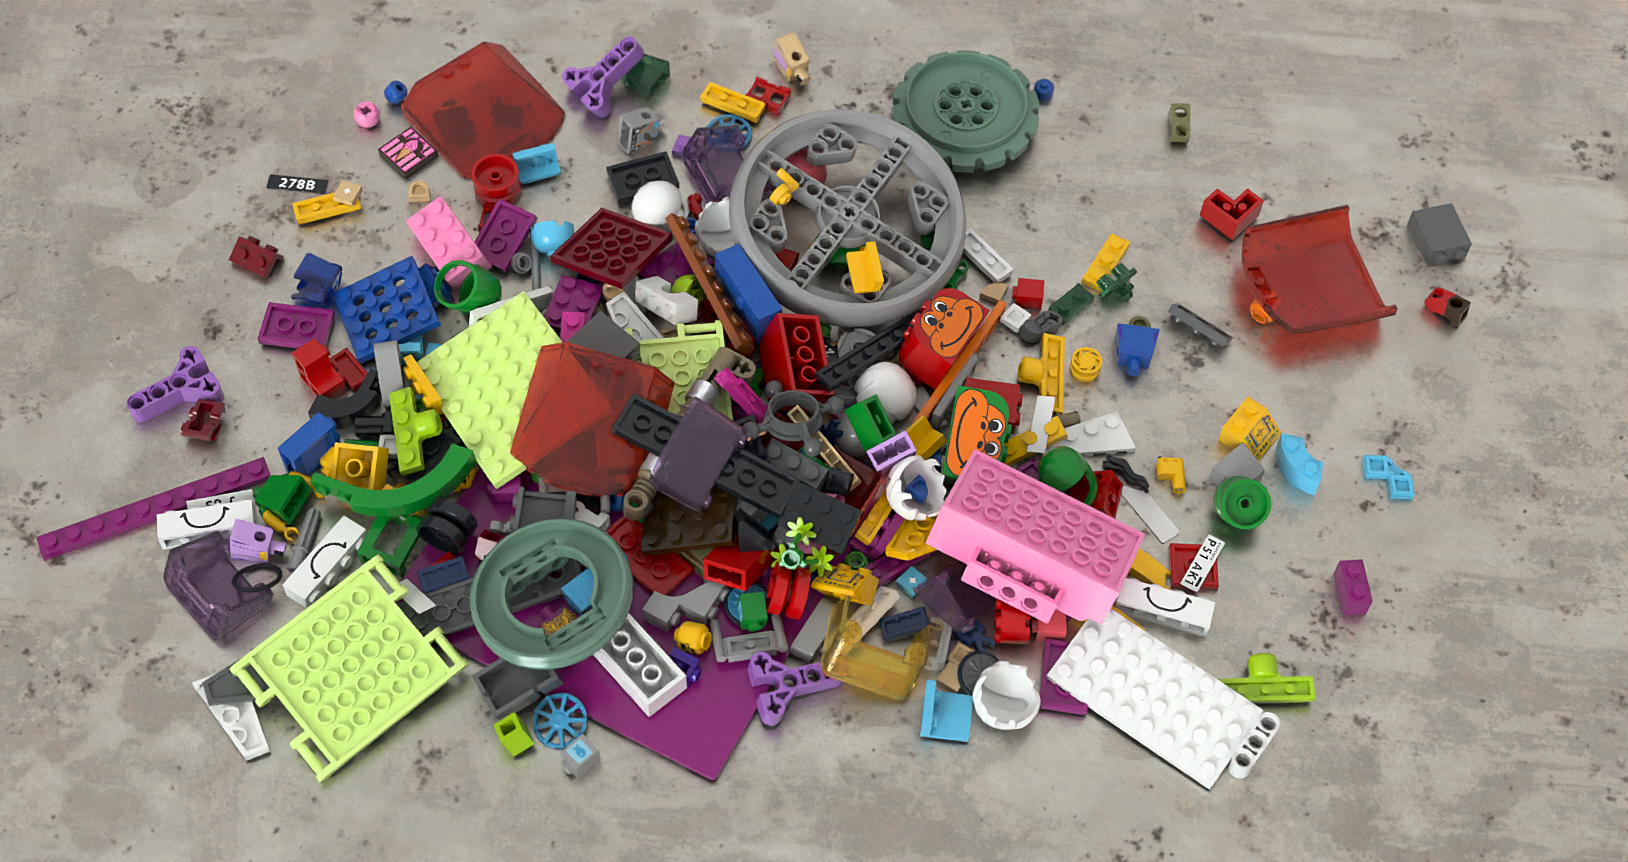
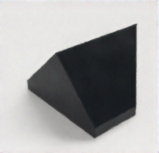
M739 508L736 512L735 524L739 552L775 549L774 534Z

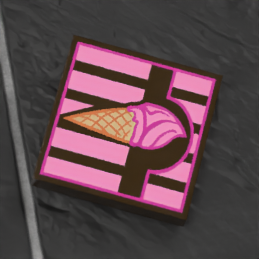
M409 127L378 149L379 154L405 178L438 156V151L412 127Z

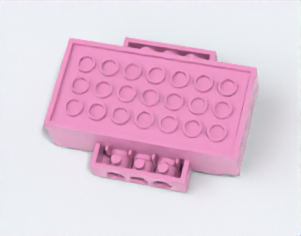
M974 449L942 505L926 544L968 564L961 578L962 581L1047 624L1055 609L1079 621L1092 619L1102 624L1122 588L1145 533Z

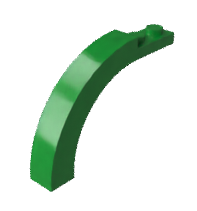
M451 444L444 458L431 472L409 485L390 490L364 489L315 472L310 481L317 493L323 496L330 494L341 502L349 503L355 513L374 517L402 516L426 509L435 498L444 499L452 493L473 469L476 463V456L473 450Z

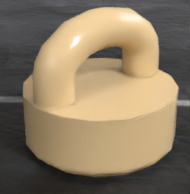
M606 283L602 288L606 301H610L623 291L625 292L624 288L619 289Z

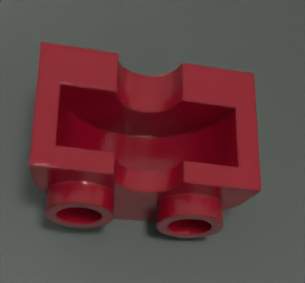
M199 398L195 406L190 409V420L182 424L180 435L204 441H215L223 427L222 424H219L222 412L225 413V403Z

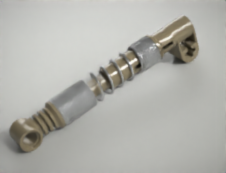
M719 347L702 376L697 378L685 395L686 402L679 405V413L674 414L701 427L702 419L708 416V413L721 394V387L715 380L717 374L727 367L737 379L741 377L750 386L756 370L755 364L750 359L729 348ZM649 453L639 469L637 481L624 497L622 512L628 520L637 521L644 517L651 500L658 489H662L676 468L675 465ZM637 503L640 505V507L635 508L632 507L630 504Z

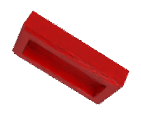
M345 348L330 357L334 364L333 368L337 372L340 370L344 374L347 386L354 393L359 390L368 372L349 349Z

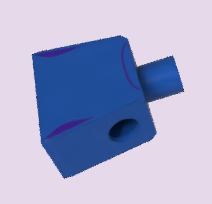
M1117 324L1115 332L1117 364L1127 366L1128 375L1138 376L1140 368H1149L1160 329Z

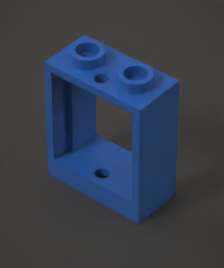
M318 412L277 448L286 472L296 471L310 477L322 467L320 465V458L332 446H335V442L340 443L339 439L341 438L336 431L337 425L331 417H324Z

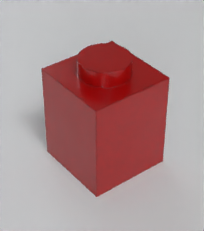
M1018 278L1017 286L1012 288V299H1015V304L1022 309L1041 311L1044 297V280Z

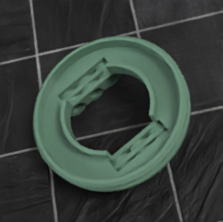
M557 518L541 520L523 526L504 537L482 560L473 578L470 591L471 616L475 627L486 645L505 661L520 667L538 670L566 667L595 654L619 631L631 607L633 598L632 573L620 546L608 533L599 527L575 519ZM569 558L581 562L592 572L594 585L589 601L593 609L551 635L547 636L544 628H534L519 622L511 614L509 607L510 596L517 595L530 584L541 581L552 570L562 568L566 565Z

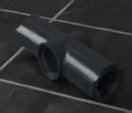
M384 412L381 416H356V437L394 435L392 412Z

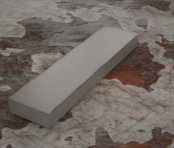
M972 354L934 410L930 423L933 429L937 430L940 428L953 407L957 386H965L966 377L971 378L976 370L978 355Z

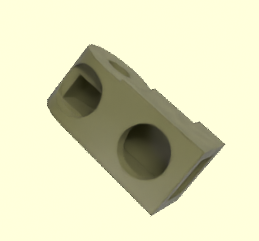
M1171 103L1168 113L1171 129L1170 140L1171 142L1188 143L1190 138V104ZM1178 109L1184 110V112H1175V111L1178 110Z

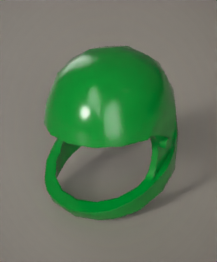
M465 260L450 261L445 264L435 279L434 292L438 302L451 310L462 311V314H470V311L494 304L502 298V286L498 278L480 265H475ZM457 266L468 267L472 272L467 275L462 283L459 292V303H448L443 298L441 292V282L445 274Z
M1057 446L1047 451L1038 463V480L1062 492L1076 484L1085 474L1089 482L1090 491L1083 503L1091 506L1095 500L1098 485L1088 462L1078 451L1069 446Z

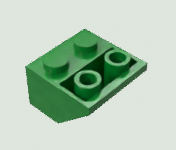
M877 394L844 410L864 451L897 435Z

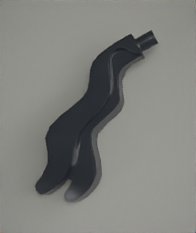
M1110 454L1107 455V461H1103L1102 464L1105 470H1113L1114 473L1121 474L1127 484L1138 485L1145 493L1149 492V484L1146 478L1136 474L1124 458H1116Z

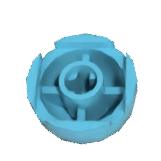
M544 221L534 224V228L531 227L533 245L539 252L547 254L550 258V255L574 234V225L572 223L563 221L564 225H557V221Z

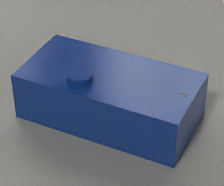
M737 244L715 254V276L724 286L726 297L732 301L734 309L741 317L745 326L757 344H760L769 323L777 313H782V308L741 246Z

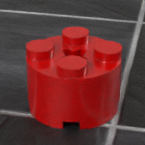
M996 598L995 608L997 610H994V624H996L994 631L995 643L1029 644V620L1031 615Z

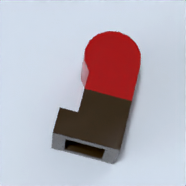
M1436 287L1425 299V306L1431 312L1439 313L1451 320L1450 324L1456 328L1468 316L1471 304L1470 301L1441 287Z

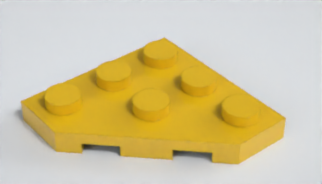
M938 515L926 518L924 521L907 520L904 518L885 548L886 556L908 561L938 550L926 544Z

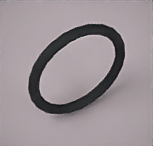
M268 563L250 565L239 570L233 576L232 585L241 592H261L274 587L280 582L283 576L282 570L278 566ZM255 569H273L278 574L275 580L259 587L247 588L237 584L239 576Z

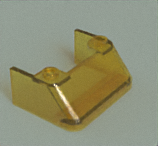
M845 595L831 608L820 663L821 670L831 678L895 700L905 699L912 692L928 660L934 626L929 624L914 636L913 643L906 647L904 656L861 642L862 629L856 621L846 618L851 596Z

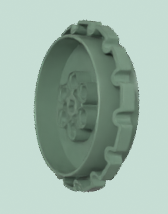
M958 50L953 53L942 52L927 57L925 64L918 62L905 72L904 81H899L894 91L892 120L904 125L927 141L941 155L949 168H951V171L973 173L976 169L988 171L1004 166L1006 158L1015 160L1027 149L1029 140L1034 139L1037 131L1039 101L1036 92L1029 90L1030 81L1020 70H1012L1007 61L993 55L980 54L978 51Z

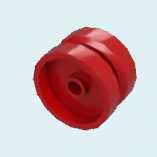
M490 154L480 158L474 164L471 172L476 199L481 205L483 203L496 205L498 199L510 204H514L521 193V183L517 164L512 158L504 154Z
M779 562L775 563L766 593L765 605L767 614L777 616L784 608L786 618L794 620L801 618L810 586V569L798 566L791 575L790 568L780 566Z

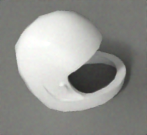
M659 180L650 181L635 194L632 202V215L635 220L673 234L665 218L670 213L677 215L681 204H683V217L688 219L689 206L687 201L681 196L678 188L671 183Z

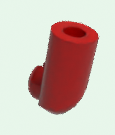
M694 193L687 197L690 211L698 220V215L703 211L699 205L702 202V197L699 193Z

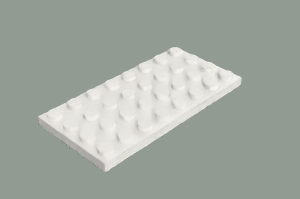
M1112 609L1109 610L1102 624L1092 619H1088L1046 676L1049 681L1055 685L1058 684V687L1064 691L1070 692L1080 702L1088 704V707L1209 790L1264 711Z

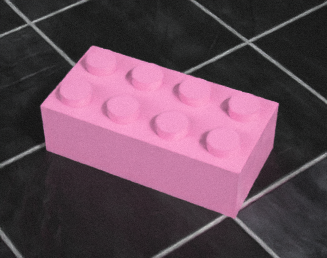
M441 196L406 220V223L439 270L450 261L465 260L475 265H480L486 270L492 267ZM457 266L450 269L444 277L454 290L458 292L464 279L472 271L468 267Z

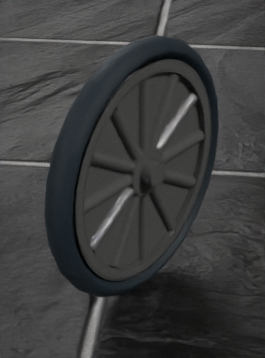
M975 651L966 655L961 660L957 671L958 681L963 691L967 695L973 696L976 682L982 672L1000 660L988 652Z

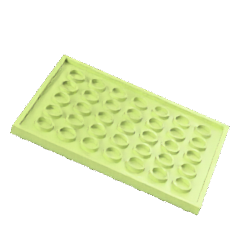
M524 291L417 361V364L441 398L443 406L441 410L467 448L473 450L476 461L496 489L613 411Z

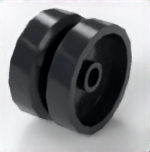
M435 498L426 511L427 515H424L417 525L416 531L421 539L433 548L443 553L449 551L452 555H460L468 543L467 538L473 535L478 526L477 520L459 504L448 499Z

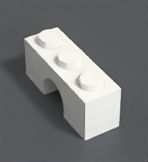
M659 276L636 281L635 301L674 325L697 320L698 299L686 292L670 293L671 283Z

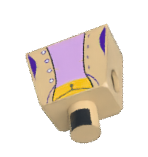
M792 32L776 39L772 60L788 82L798 80L800 85L807 84L811 80L807 73L810 61L796 34Z

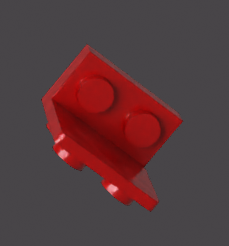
M1113 470L1093 471L1097 479L1098 489L1095 500L1090 507L1115 519L1123 484ZM1085 474L1066 491V495L1082 503L1086 500L1090 491L1089 482Z

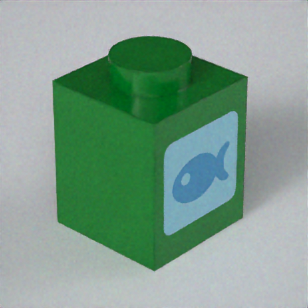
M764 592L740 594L737 607L741 630L758 631L765 628L768 617Z

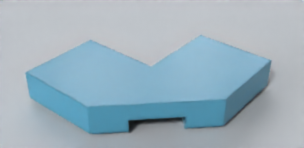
M1387 455L1363 456L1365 479H1387L1390 499L1414 498L1415 493L1411 474L1401 470Z

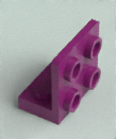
M859 498L852 507L862 511L867 503ZM897 513L891 518L887 516L868 546L853 535L848 544L863 553L871 561H874L884 552L904 518Z

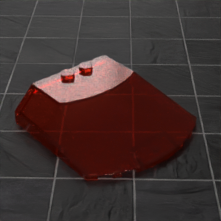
M485 41L415 82L401 105L403 115L463 178H472L471 172L474 164L485 155L504 154L513 159L512 153L547 144V140L552 134H556L560 122L565 117V111L503 45Z
M1348 205L1246 228L1242 243V266L1248 286L1262 309L1278 325L1291 334L1330 329L1396 315L1397 306L1384 305L1351 235L1350 208Z
M562 342L541 346L510 454L515 460L518 459L526 466V470L531 473L534 472L544 478L545 482L558 488L597 497L615 494L616 496H624L637 481L639 469L650 452L611 433L612 426L633 393L668 411L675 382L654 366L575 344Z

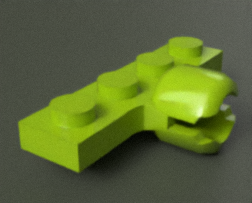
M411 387L389 393L399 471L403 476L425 469L422 442L427 438L440 435L443 430L440 416L434 409L417 413L414 390Z
M1258 653L1249 657L1247 661L1249 676L1247 678L1217 679L1253 704L1314 702L1316 700L1313 676H1280L1277 658L1271 653Z

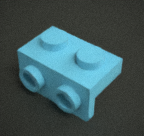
M554 143L543 144L535 148L512 153L513 160L519 170L521 185L561 174Z

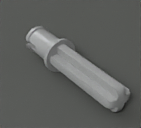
M310 508L307 511L296 546L292 547L293 554L287 567L290 573H293L310 554L309 548L321 515L320 511L314 508Z

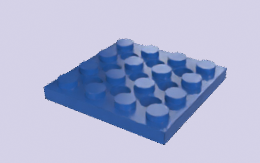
M412 255L333 293L360 364L375 357L374 343L397 340L398 344H403L441 326L420 270ZM405 280L401 286H396L398 281ZM385 289L382 295L376 296L379 290ZM411 296L408 302L402 303L405 297ZM360 299H365L363 304L356 306ZM386 306H391L389 311L382 312ZM412 313H418L414 319H409ZM371 315L367 322H362L365 316ZM398 322L395 328L388 329L390 324ZM377 332L374 338L368 339L371 333Z

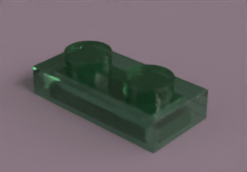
M1078 283L1049 306L1048 311L1059 313L1063 318L1062 325H1065L1091 304L1095 296Z

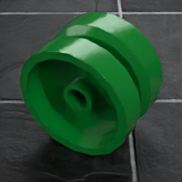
M1242 475L1231 476L1223 480L1216 488L1213 497L1214 509L1217 515L1225 523L1242 530L1253 529L1261 525L1268 518L1271 510V497L1267 488L1260 482Z

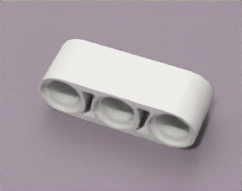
M1271 712L1262 713L1234 752L1228 765L1229 772L1234 777L1245 778L1249 775L1275 737L1280 726V720L1275 714ZM1262 724L1270 726L1272 730L1265 729ZM1254 742L1259 748H1254L1249 743ZM1237 761H1243L1246 766H1240Z

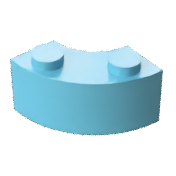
M1281 433L1276 446V460L1279 469L1284 477L1296 488L1315 495L1321 481L1323 462L1314 459L1308 453L1304 438Z

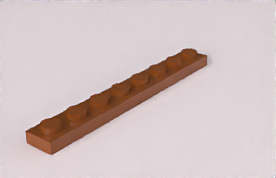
M670 213L665 219L735 350L749 355L755 350L751 343L752 338L744 330L742 319L733 310L734 305L724 293L725 288L717 280L714 268L707 262V255L697 243L698 238L691 232L688 220L683 216L679 217Z

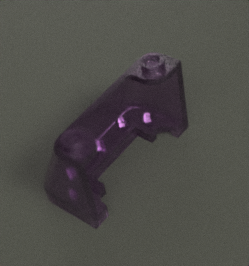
M738 125L697 128L683 149V162L706 204L709 202L717 203L723 201L722 199L725 197H730L736 173L744 160L740 151L745 144V137ZM769 182L766 183L761 202L770 198L774 192Z
M695 397L654 465L649 476L650 486L701 513L703 507L707 509L713 500V496L710 495L712 487L733 450L744 446L748 438L746 429L705 401Z
M218 531L170 549L163 575L168 590L207 635L215 641L226 637L268 606L274 594L271 588L261 592L246 593L238 591L233 587L232 578L238 570L228 560L230 553L229 541ZM243 575L238 577L237 584L239 586L252 588ZM260 582L258 584H255L254 587L263 586L265 584Z
M957 559L912 589L916 596L956 632L961 630L962 633H965L975 627L974 622L977 620V617L995 606L996 597L962 581L961 578L968 564Z

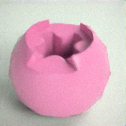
M365 101L355 107L354 119L359 126L369 128L376 125L380 120V111L374 103Z

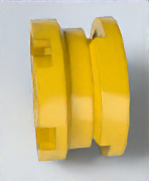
M1090 347L1077 349L1072 355L1069 367L1072 377L1080 382L1094 381L1099 376L1103 363L1100 353Z

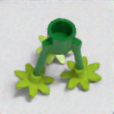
M801 517L798 518L797 524L791 521L788 522V526L792 530L788 531L786 536H795L788 550L781 543L779 545L780 553L775 551L770 553L771 556L777 559L772 563L771 567H774L776 562H779L780 566H785L791 570H794L798 565L801 567L811 565L810 571L818 570L820 577H823L824 569L833 570V567L828 562L834 558V555H826V546H823L820 552L815 547H812L813 556L806 557V560L803 559V552L797 548L801 540L805 545H809L808 537H816V533L809 531L813 523L810 522L804 525Z

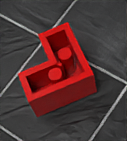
M1217 188L1203 201L1199 216L1233 240L1260 215L1264 200L1248 188L1235 200Z
M314 338L292 352L300 378L316 396L321 395L337 399L347 392L345 386L347 380L340 370L337 372L333 368L334 364L328 357L331 354L325 344L320 345Z

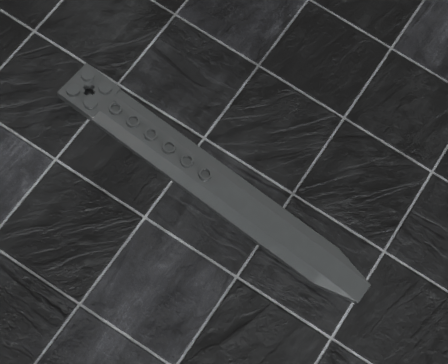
M569 558L566 565L557 570L558 572H563L560 578H551L552 572H550L541 581L530 584L517 595L510 596V612L514 613L540 603L544 604L564 597L561 588L581 574L577 560ZM474 577L424 594L436 606L420 614L406 601L396 603V605L423 637L437 627L444 631V636L474 627L470 610V591ZM236 662L202 682L209 706L256 700L240 678L231 673L230 668ZM251 664L245 668L263 692L270 688Z

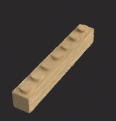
M798 405L787 413L794 423L809 420L808 416ZM820 431L812 436V438H817L822 443L820 455L830 467L835 466L854 474L850 491L862 483Z

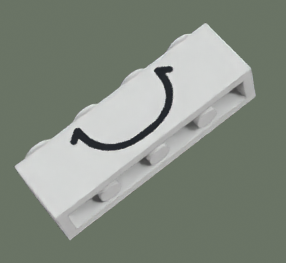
M240 499L232 503H215L207 507H191L188 510L167 511L157 514L158 540L163 550L229 540L235 519L257 524L256 509L252 499Z
M343 516L284 582L283 588L286 595L306 609L320 599L326 589L336 583L340 573L352 564L354 557L357 555L358 548L367 535L366 529Z
M1135 578L1125 579L1115 603V607L1127 616L1206 637L1210 628L1215 602L1209 601L1205 597H1194L1187 595L1183 591H1172L1157 584H1146Z

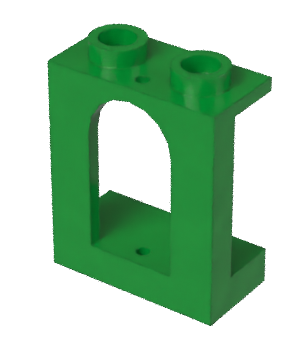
M402 515L406 519L403 521L399 516L376 517L357 550L360 562L365 564L376 555H380L389 571L393 575L403 578L407 571L405 562L420 537L416 527L422 518L417 515ZM389 521L408 528L393 556L373 548Z

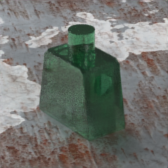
M644 54L642 59L623 76L624 84L649 101L670 76V64L666 60Z

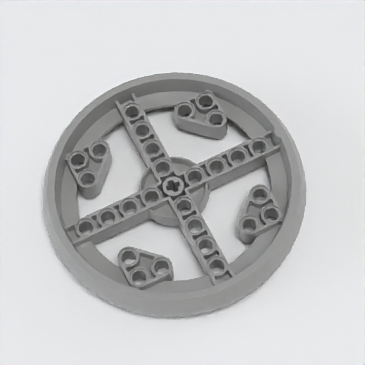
M849 109L822 110L803 114L777 126L760 139L746 155L736 173L729 198V222L734 245L739 244L777 302L796 314L818 315L820 323L848 328L871 327L890 323L921 309L927 299L931 301L936 293L945 287L953 276L964 249L966 238L965 205L958 183L947 163L917 133L889 118L869 112ZM858 143L883 151L857 187L839 186L830 189L786 161L788 157L807 147L806 160L813 166L851 162L855 156ZM902 164L907 166L919 180L912 184L907 197L915 230L921 235H927L935 228L930 252L880 221V210L875 200ZM783 168L798 182L799 188L791 193L792 198L816 212L817 226L821 233L792 272L775 255V253H780L784 249L787 240V229L781 205L776 206L770 198L764 200L761 204L762 194L767 182L776 188L785 183L776 175L777 172L773 171V169L779 170ZM772 238H778L780 241H775ZM873 241L876 243L878 253L912 274L905 281L889 288L892 280L891 275L887 270L882 269L884 282L881 290L855 294L853 288L846 286H852L850 273L843 276L838 289L839 293L812 285L839 247L856 248L866 244V242ZM797 277H802L805 280H799ZM864 297H870L872 300H867Z

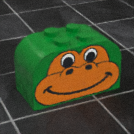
M957 386L942 474H944L943 484L954 486L974 449L1005 464L1008 447L1004 446V443L1009 441L1012 425L1008 424V405L999 394L988 390Z

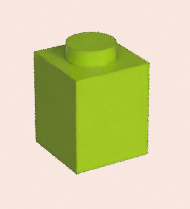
M515 712L494 724L501 743L513 756L535 744L528 726Z

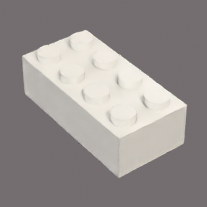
M629 613L616 635L602 649L593 654L648 717L687 688L686 675Z

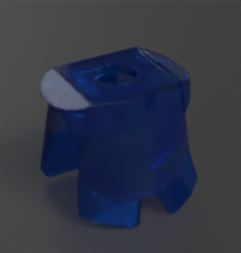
M307 253L294 274L295 279L301 280L296 287L301 291L292 294L291 299H303L325 306L329 305L334 298V293L340 286L342 266Z

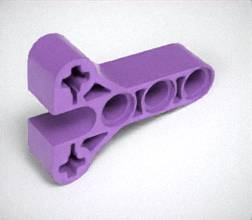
M625 37L595 66L580 69L569 67L565 69L562 74V80L581 98L580 100L595 116L605 118L611 112L610 98L613 86L642 59L644 49L633 37Z
M194 346L184 347L179 353L180 360L170 376L132 394L127 399V407L135 421H148L185 401L197 402L199 398L221 403L224 401V394L219 381L214 373L209 371L199 349Z
M765 652L755 653L751 657L747 668L751 686L771 684L776 689L773 692L760 694L756 703L762 721L767 725H776L780 722L786 706L793 697L840 686L848 673L847 664L843 660L832 659L790 668L772 660L770 655ZM830 670H837L841 676H833ZM814 675L818 681H810L807 676ZM791 680L795 686L789 687L784 681Z

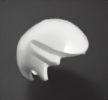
M725 197L722 199L723 201L717 203L709 202L706 204L705 210L698 215V221L695 223V234L699 243L707 253L714 257L716 253L734 246L729 222L730 197Z
M880 362L868 367L860 375L854 386V390L858 393L856 397L857 403L877 394L892 424L896 420H903L913 410L917 399L916 388L909 374L899 365L891 362Z
M913 455L899 461L891 469L886 482L887 500L893 510L907 520L924 521L926 518L939 514L940 508H942L945 502L943 498L946 494V488L942 485L944 474H940L934 467V465L940 466L936 459L924 460L919 455ZM918 474L924 478L928 489L927 500L923 505L915 501L910 493H904L905 487Z
M998 661L982 672L973 691V702L977 714L984 723L997 729L1011 730L1023 728L1035 718L1040 707V696L1034 688L1035 680L1027 674V666L1012 665L1007 661Z

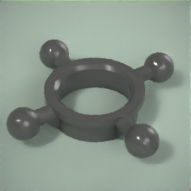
M772 380L768 382L765 392L772 399L768 403L764 420L758 424L752 421L746 422L741 429L743 437L745 439L750 437V440H754L761 432L768 431L773 436L782 440H803V448L807 455H819L822 451V443L817 438H812V436L822 426V414L827 412L839 414L843 411L845 406L843 399L838 396H832L825 404H822L810 394L802 391L791 390L783 392V386L779 381ZM797 405L808 409L813 414L811 419L801 423H786L773 416L782 407Z

